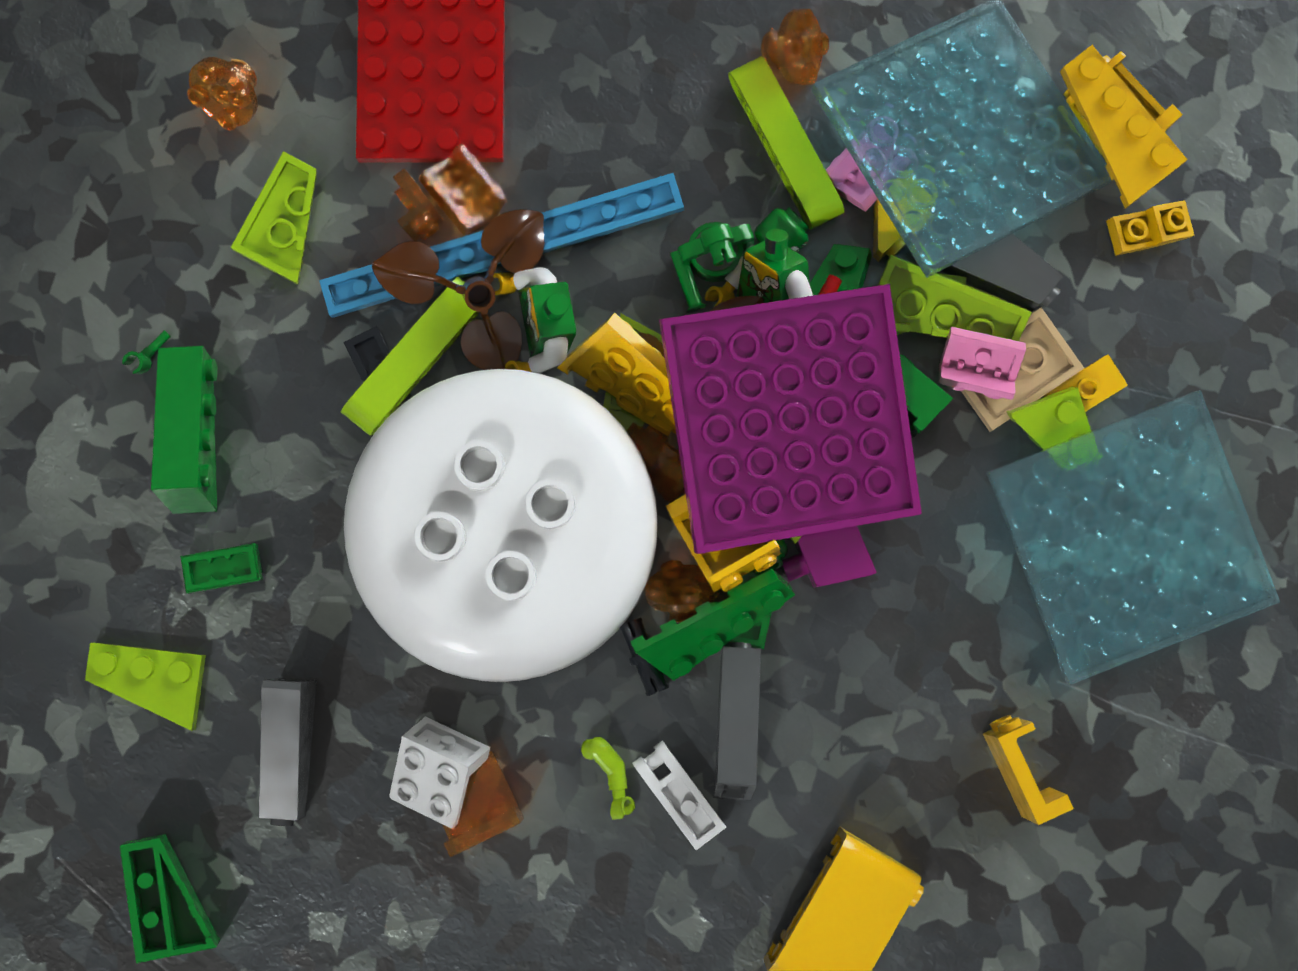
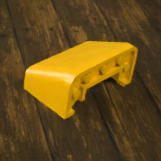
M839 827L830 842L834 845L830 855L834 856L833 859L827 855L824 858L822 870L787 930L783 929L780 935L783 944L780 942L775 944L773 942L764 956L763 960L767 971H872L909 905L914 907L920 900L924 891V887L920 885L921 876Z

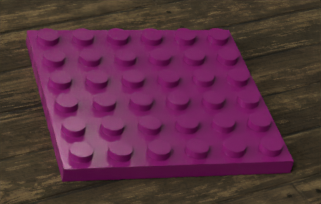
M890 284L659 319L694 552L696 554L922 514Z

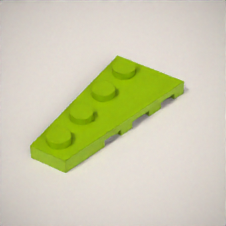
M891 254L877 285L890 284L896 331L925 333L947 338L950 328L956 327L1019 341L1032 313L1030 310Z

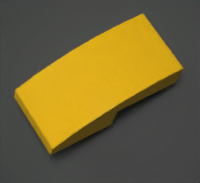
M1185 200L1152 206L1146 211L1113 216L1106 221L1115 256L1154 248L1195 236Z

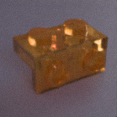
M462 143L454 148L449 158L424 170L418 179L463 236L498 216L507 201L501 187L490 178L480 165L477 157L470 153Z
M633 422L628 428L627 433L645 458L644 462L653 486L666 501L671 503L685 491L679 451L666 442L667 437L654 427L649 425L647 429H644Z

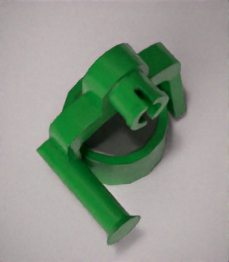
M705 223L694 231L690 236L689 242L680 245L677 251L670 253L688 305L686 313L694 312L707 306L702 303L693 273L700 279L712 283L726 280L725 277L738 265L743 254V248L746 251L747 248L754 245V235L750 224L731 227L728 223Z

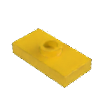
M1109 354L1060 384L1044 395V397L1072 386L1077 387L1086 412L1122 390L1128 384Z

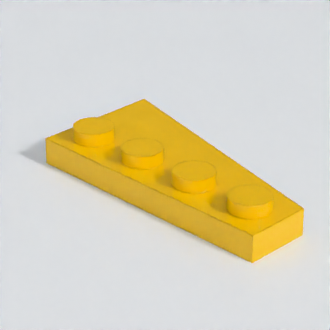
M1093 44L1061 69L1060 73L1080 115H1084L1091 130L1089 134L1094 145H1098L1107 163L1105 168L1111 180H1115L1121 193L1120 199L1125 209L1188 160Z

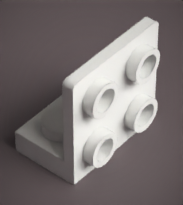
M424 717L402 736L389 797L449 828H454L459 822L469 777L488 759L490 747L428 717Z

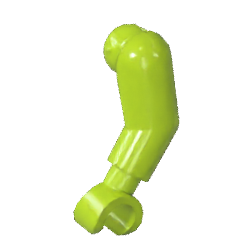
M594 737L593 739H586L581 746L582 755L588 760L594 759L607 774L609 791L612 790L613 796L610 809L612 820L623 819L625 815H630L635 809L634 800L630 796H626L625 789H628L625 763L604 738Z

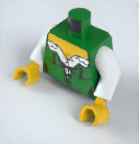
M781 229L769 230L765 234V241L746 249L736 268L725 277L727 282L723 287L712 286L706 291L705 300L713 302L718 300L715 304L716 306L726 300L735 298L733 293L735 289H738V297L760 296L763 299V303L813 296L810 288L808 262L805 257L788 247V233Z
M541 267L518 271L517 273H495L494 278H498L500 282V288L498 291H495V295L512 294L516 289L519 290V299L530 354L528 362L511 360L506 363L505 369L543 373L560 365L567 358V353L576 336V326L567 282H557L556 277L548 269Z

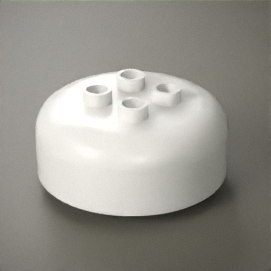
M516 369L479 370L448 378L420 391L398 407L374 433L359 458L348 488L344 515L345 550L355 586L366 608L387 635L406 652L438 670L462 678L489 682L527 680L553 673L584 659L608 641L629 618L643 594L654 563L657 546L656 499L647 467L634 441L619 421L594 398L570 384L540 373Z

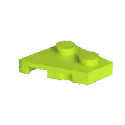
M1069 387L1040 398L1037 401L1006 411L1009 418L1016 422L1060 469L1068 470L1099 458L1077 387Z

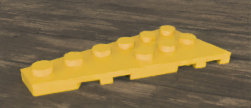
M616 313L600 325L557 367V369L567 375L572 370L587 379L585 386L593 391L598 392L599 389H603L615 396L619 407L663 434L669 436L671 431L676 434L665 358Z

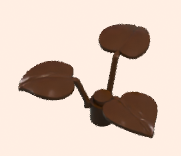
M516 209L494 217L484 228L481 237L482 248L485 252L494 256L485 278L472 277L463 286L442 276L435 275L439 269L438 257L430 246L419 241H406L397 244L376 259L372 264V269L382 287L392 296L406 303L420 304L429 301L434 294V282L462 294L467 306L474 311L480 312L482 319L470 321L463 329L460 344L465 357L469 362L482 370L505 369L508 361H518L522 345V333L519 323L509 312L498 311L489 317L488 309L495 302V291L491 283L494 280V274L499 262H501L506 270L513 273L531 269L538 263L544 250V215L535 210Z

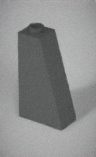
M961 190L923 232L907 253L912 259L948 275L967 277L966 283L1031 312L1040 304L1047 307L1061 291L1056 285L1064 277Z
M735 642L731 643L730 647L722 648L713 798L751 800L756 788L761 649L752 648V645L749 643Z
M292 678L262 680L259 818L271 819L270 825L293 826L294 820H299L306 816L317 680Z

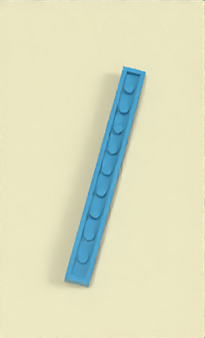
M674 173L542 212L544 215V250L542 254L684 211V205ZM483 231L430 246L439 260V269L435 275L453 281L456 277L462 279L488 271L494 256L485 252L481 246ZM501 262L498 263L496 268L502 266ZM372 264L319 280L329 316L332 318L397 299L379 283L373 272ZM434 282V287L442 285L440 283Z

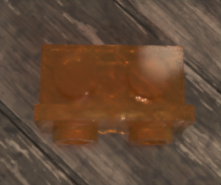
M404 168L393 176L400 186L394 192L409 212L399 218L397 222L414 241L420 238L426 240L439 230V224L444 219Z

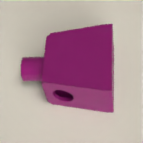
M857 526L801 536L795 544L799 554L784 559L781 566L788 582L808 574L813 588L867 577L877 573Z

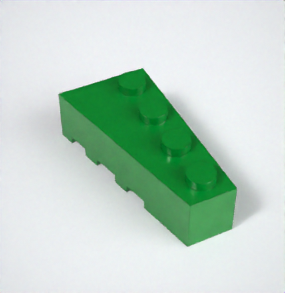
M204 346L158 348L151 491L173 514L217 512L216 399L213 381L217 380L218 369L216 360L211 359Z

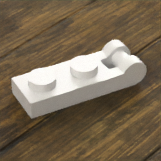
M662 740L654 746V752L646 758L639 757L632 764L694 849L698 850L727 827ZM665 763L671 772L659 780L653 771Z

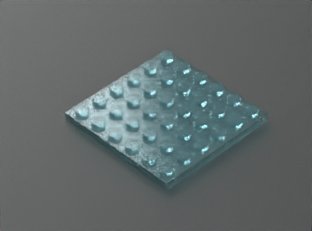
M989 0L815 82L811 89L926 278L1109 185L1113 181L1105 168L1106 162L1001 0Z
M1201 390L1191 392L986 472L1066 683L1070 685L1280 603Z

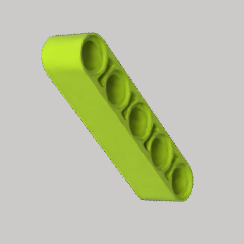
M760 56L730 71L728 78L731 86L809 229L812 230L845 213L837 190L764 57Z
M456 277L452 281L462 286L465 283L459 277ZM447 287L350 397L342 408L341 413L368 435H374L382 423L398 408L461 335L464 327L474 320L479 312L467 306L462 294Z

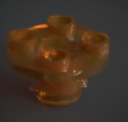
M811 9L791 10L782 20L779 30H774L771 27L770 31L763 36L761 42L762 57H764L769 66H776L778 70L781 69L784 78L792 85H813L817 80L822 57L829 50L828 35L821 32L818 20Z
M216 57L203 58L190 70V88L187 90V96L193 105L201 107L206 114L218 121L224 129L231 131L248 123L256 114L258 102L254 88L257 85V76L253 68L243 60L233 59L228 62Z
M671 560L663 563L661 571L648 579L644 592L646 601L651 607L668 612L669 619L667 622L675 619L676 623L679 624L696 615V607L708 601L710 603L718 597L721 589L713 592L698 565H683L681 561Z

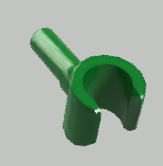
M164 330L141 352L131 351L125 354L122 364L130 365L138 357L140 364L133 371V374L147 373L151 368V357L171 336Z

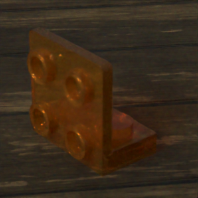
M489 751L488 759L469 777L458 824L454 828H449L442 824L448 836L444 845L450 857L520 824L524 819L493 751Z

